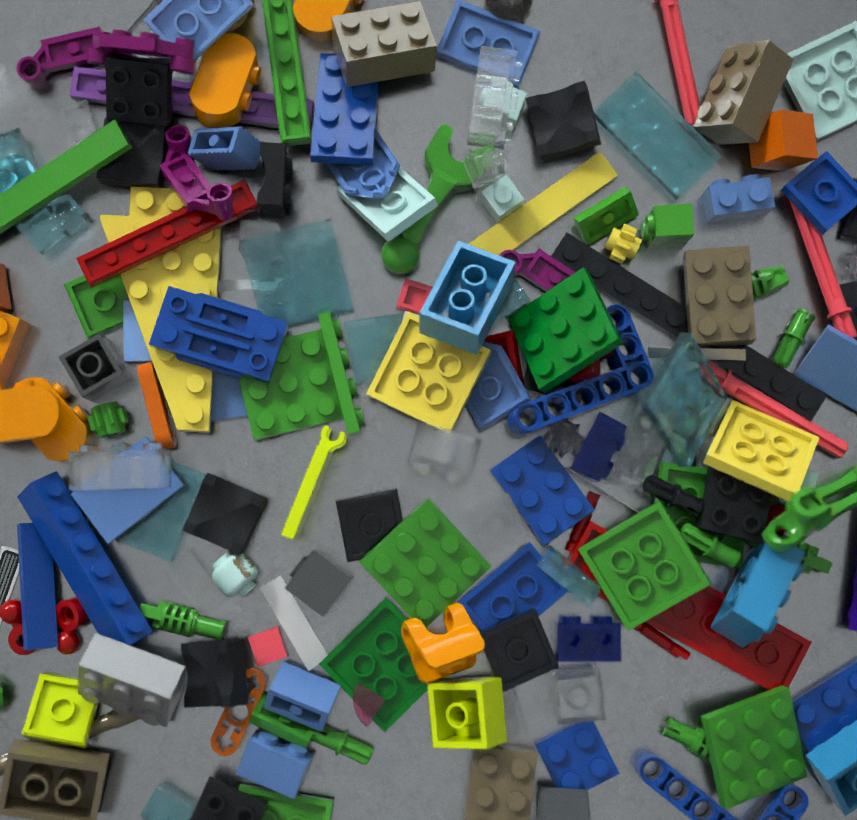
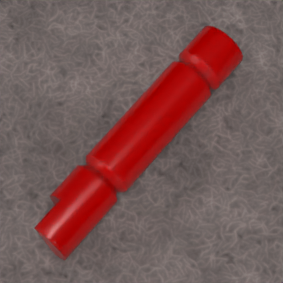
M589 491L587 500L595 509L600 495ZM590 514L574 526L569 538L570 540L567 542L564 550L573 553L593 514Z
M645 622L633 628L636 631H640V634L665 651H668L675 658L681 656L687 660L691 654Z

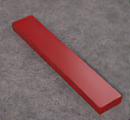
M244 179L231 185L234 196L232 204L234 214L229 219L222 220L216 214L195 209L189 212L184 207L77 257L76 259L89 286L92 288L258 210L259 207L246 180Z

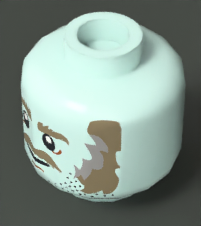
M228 551L212 565L214 569L212 580L227 597H234L239 594L243 598L257 586L253 581L258 575V570L244 553L238 555Z

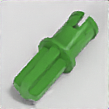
M798 308L789 328L782 332L783 339L772 358V361L782 368L790 366L799 347L805 344L804 337L816 318L813 313L807 316L810 311Z
M690 523L684 524L681 528L680 533L687 544L699 550L702 557L706 558L709 556L728 569H733L738 563L741 553L719 541L717 535L713 534L710 536Z
M324 726L322 732L314 730L310 739L312 742L314 741L335 751L336 756L340 753L363 765L368 764L373 754L372 747L348 737L347 732L342 734L327 726Z

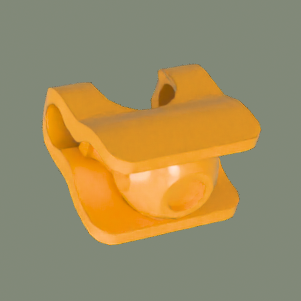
M460 603L449 605L444 611L446 634L437 635L429 632L421 620L417 618L403 621L401 627L402 638L410 654L416 674L423 683L428 684L472 668L476 663V655L481 653L485 646L478 629L473 625L467 611Z

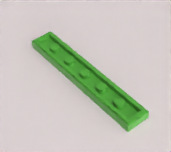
M262 0L280 141L286 144V147L310 144L312 140L292 0Z
M113 120L1 193L0 234L133 148L120 124Z

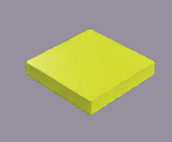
M40 673L23 727L22 736L86 748L99 703H90L83 699L81 695H78V680Z

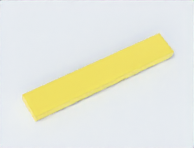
M600 151L474 239L469 245L496 255H500L505 250H515L615 180L618 174Z

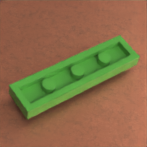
M330 311L318 314L347 433L349 436L362 434L360 426L365 425L361 407L355 408L352 396L358 395L353 377L347 378L345 370L346 366H350L346 348L340 349L337 338L343 336L339 319H333Z

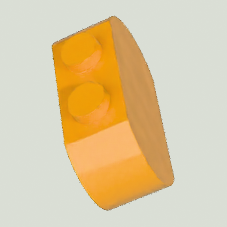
M295 0L293 12L297 27L311 41L319 43L332 41L331 16L351 13L355 4H360L363 0Z
M225 33L204 53L189 95L195 116L207 127H232L240 121L243 111L249 110L252 100L250 92L253 84L257 85L260 80L261 67L258 66L255 48L247 38L235 33Z
M39 377L21 380L20 382L34 381L35 386L40 385L48 389L58 398L62 406L63 415L58 430L51 437L33 439L31 441L49 460L69 463L82 458L91 448L94 438V432L90 430L89 423L87 422L89 415L80 405L77 404L74 407L67 399L70 393L58 381L54 384Z
M34 381L16 382L15 388L2 390V385H0V444L48 438L58 430L62 421V406L58 398L51 391L40 385L35 386Z

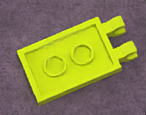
M327 425L323 427L321 440L316 447L281 535L293 540H299L332 459L333 452L344 447L347 442V435L344 432H340L337 440L330 441L332 429Z

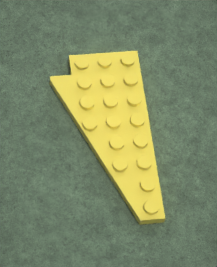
M131 186L129 216L100 214V221L109 243L185 206L173 188ZM222 226L120 274L179 432L210 433L214 371L180 361L176 358V354L150 347L149 341L168 286L194 294L203 293L218 298Z

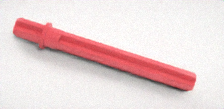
M657 0L660 2L685 123L688 128H693L698 109L700 108V102L678 0Z
M790 201L829 311L827 318L832 320L834 328L854 339L857 337V332L850 316L852 309L847 307L822 235Z
M704 360L699 365L696 372L697 376L716 386V391L720 392L722 390L755 410L820 437L817 446L836 458H842L847 452V442L732 375L731 370L726 372L707 360Z

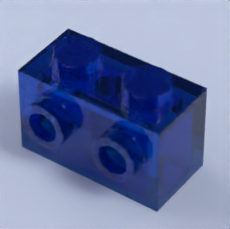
M602 412L596 414L568 468L593 483L599 482L600 478L606 480L614 466L610 459L615 450L621 452L629 437L624 434L628 426Z
M562 616V622H555V657L557 662H621V623L612 621V616H593V622H581V616Z

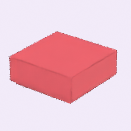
M405 278L396 309L419 315L433 287Z
M279 626L248 637L257 667L288 657Z

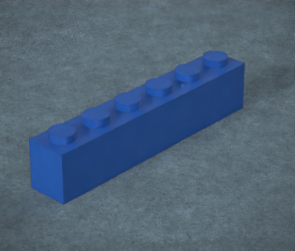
M55 471L32 481L17 497L97 633L130 646L137 644L153 631L59 473Z

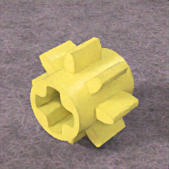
M625 223L621 230L613 228L605 246V249L611 251L609 259L621 264L625 258L634 259L642 239L636 237L638 229Z

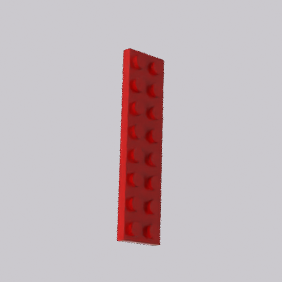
M589 521L560 576L610 603L578 550L579 547L608 531ZM710 586L703 588L645 621V623L767 690L781 685L789 688L812 643L777 623L770 634L764 633L758 642L753 641L744 648L740 647L710 628L726 597L725 594Z

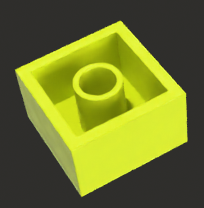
M501 677L445 678L427 684L433 748L489 749L507 742Z

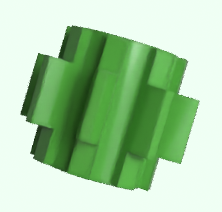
M107 402L90 409L92 416L87 417L90 430L96 432L99 439L126 432L125 424L129 423L126 409L120 408L119 402Z

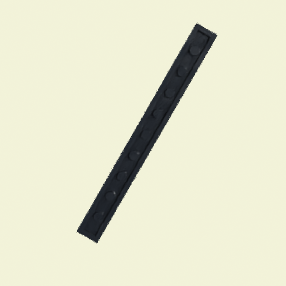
M566 232L553 252V258L574 272L584 267L590 273L598 291L689 347L687 308ZM747 345L707 347L713 349H746V361H709L725 371L731 370L733 376L809 421L813 420L827 397L821 391Z

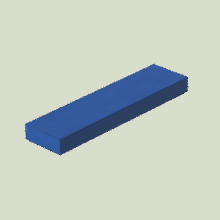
M20 523L17 525L23 649L26 651L58 648L53 557L34 524Z

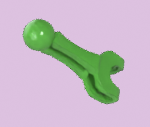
M445 123L441 124L424 152V162L430 174L427 191L435 197L438 206L452 189L467 188L475 184L483 175L492 157V152L482 147L475 153L471 161L460 162L455 160L450 155L448 149L453 129ZM436 208L408 227L400 235L384 243L381 258L388 270L396 274H405L412 271L418 265L420 260L418 243L421 241L424 230Z
M857 466L842 478L819 488L807 486L796 492L786 503L787 510L771 521L762 532L765 542L774 551L779 553L785 552L799 545L815 531L824 529L840 515L856 508ZM850 490L852 495L832 504L823 503L845 491ZM783 528L787 531L789 538L780 539L776 536L775 532Z

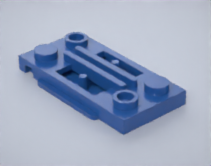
M168 286L149 341V346L176 354L178 360L235 378H242L244 375L270 383L288 328V322L265 316L259 310L207 294H194Z

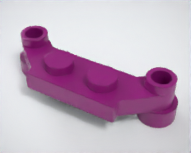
M95 27L41 40L42 46L33 57L26 56L19 60L16 67L18 75L26 83L39 87L44 84L47 75L51 72L90 64L87 62L88 49L92 48L93 31H102V29Z
M114 29L112 33L98 30L93 31L92 48L88 49L87 62L106 66L105 58L112 52L169 57V70L194 74L195 60H193L195 41L176 38L175 43L159 40L158 34L140 32V37L131 36V32Z
M184 125L170 127L165 133L169 150L165 162L159 165L163 176L189 212L195 209L216 214L222 220L229 219L234 214L232 205L234 196L231 186L224 182L210 185L188 154L192 140L189 129Z
M540 248L535 253L518 254L514 250H505L499 255L516 262L514 275L523 276L545 292L575 273Z

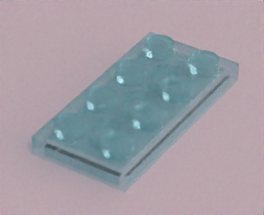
M637 71L594 111L595 119L676 200L722 157Z

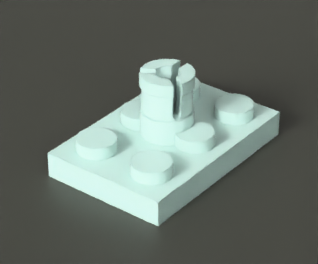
M399 168L385 199L345 195L340 185L336 187L339 196L388 242L438 207L435 197L402 168Z

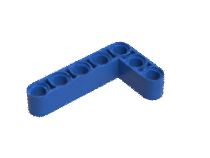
M613 304L607 307L610 316L614 317L617 322L616 329L623 344L628 349V356L622 354L618 346L613 350V355L607 357L612 371L526 402L511 411L507 423L509 429L514 434L520 436L530 434L636 394L651 385L654 378L653 370L627 308L623 305ZM631 371L639 376V384L634 383L631 379ZM604 381L612 386V395L604 390ZM576 392L584 395L586 399L585 405L578 403ZM548 402H552L558 407L557 416L549 412ZM520 412L526 413L530 417L531 423L529 427L521 423L519 419Z
M646 752L637 758L635 770L639 777L691 820H738L658 755ZM651 761L658 762L659 769L657 773L653 776H646L644 774L645 765ZM677 781L683 782L684 788L682 793L678 796H671L669 793L671 784ZM793 783L776 789L769 794L751 820H768L770 817H777V820H799L809 805L808 796L803 789ZM795 791L797 795L795 803L785 806L784 798L786 794ZM700 802H708L707 813L703 816H696V805Z

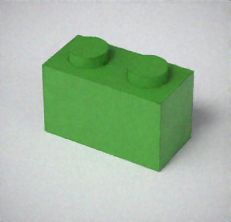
M692 204L654 205L650 213L646 215L645 222L641 223V239L646 241L647 249L683 248L694 235Z

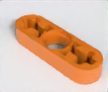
M153 362L137 365L138 376L157 447L160 451L176 447V440L164 393Z
M258 668L246 669L247 678L255 674L258 676L257 682L261 684L260 688H253L249 695L250 698H255V701L252 703L248 699V704L245 705L248 709L247 717L244 720H235L230 713L231 707H225L213 732L211 747L220 756H229L239 748L250 724L251 714L266 689L267 677ZM226 720L230 725L241 727L242 729L240 732L236 728L233 730L230 740L234 742V745H228L224 749L221 747L222 741L218 739V736H224L227 733L229 725L223 724Z

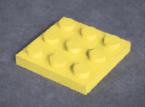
M407 311L366 395L451 435L492 352L490 349L482 346L478 355L420 334L419 316Z
M732 400L703 463L789 501L801 488L820 437Z

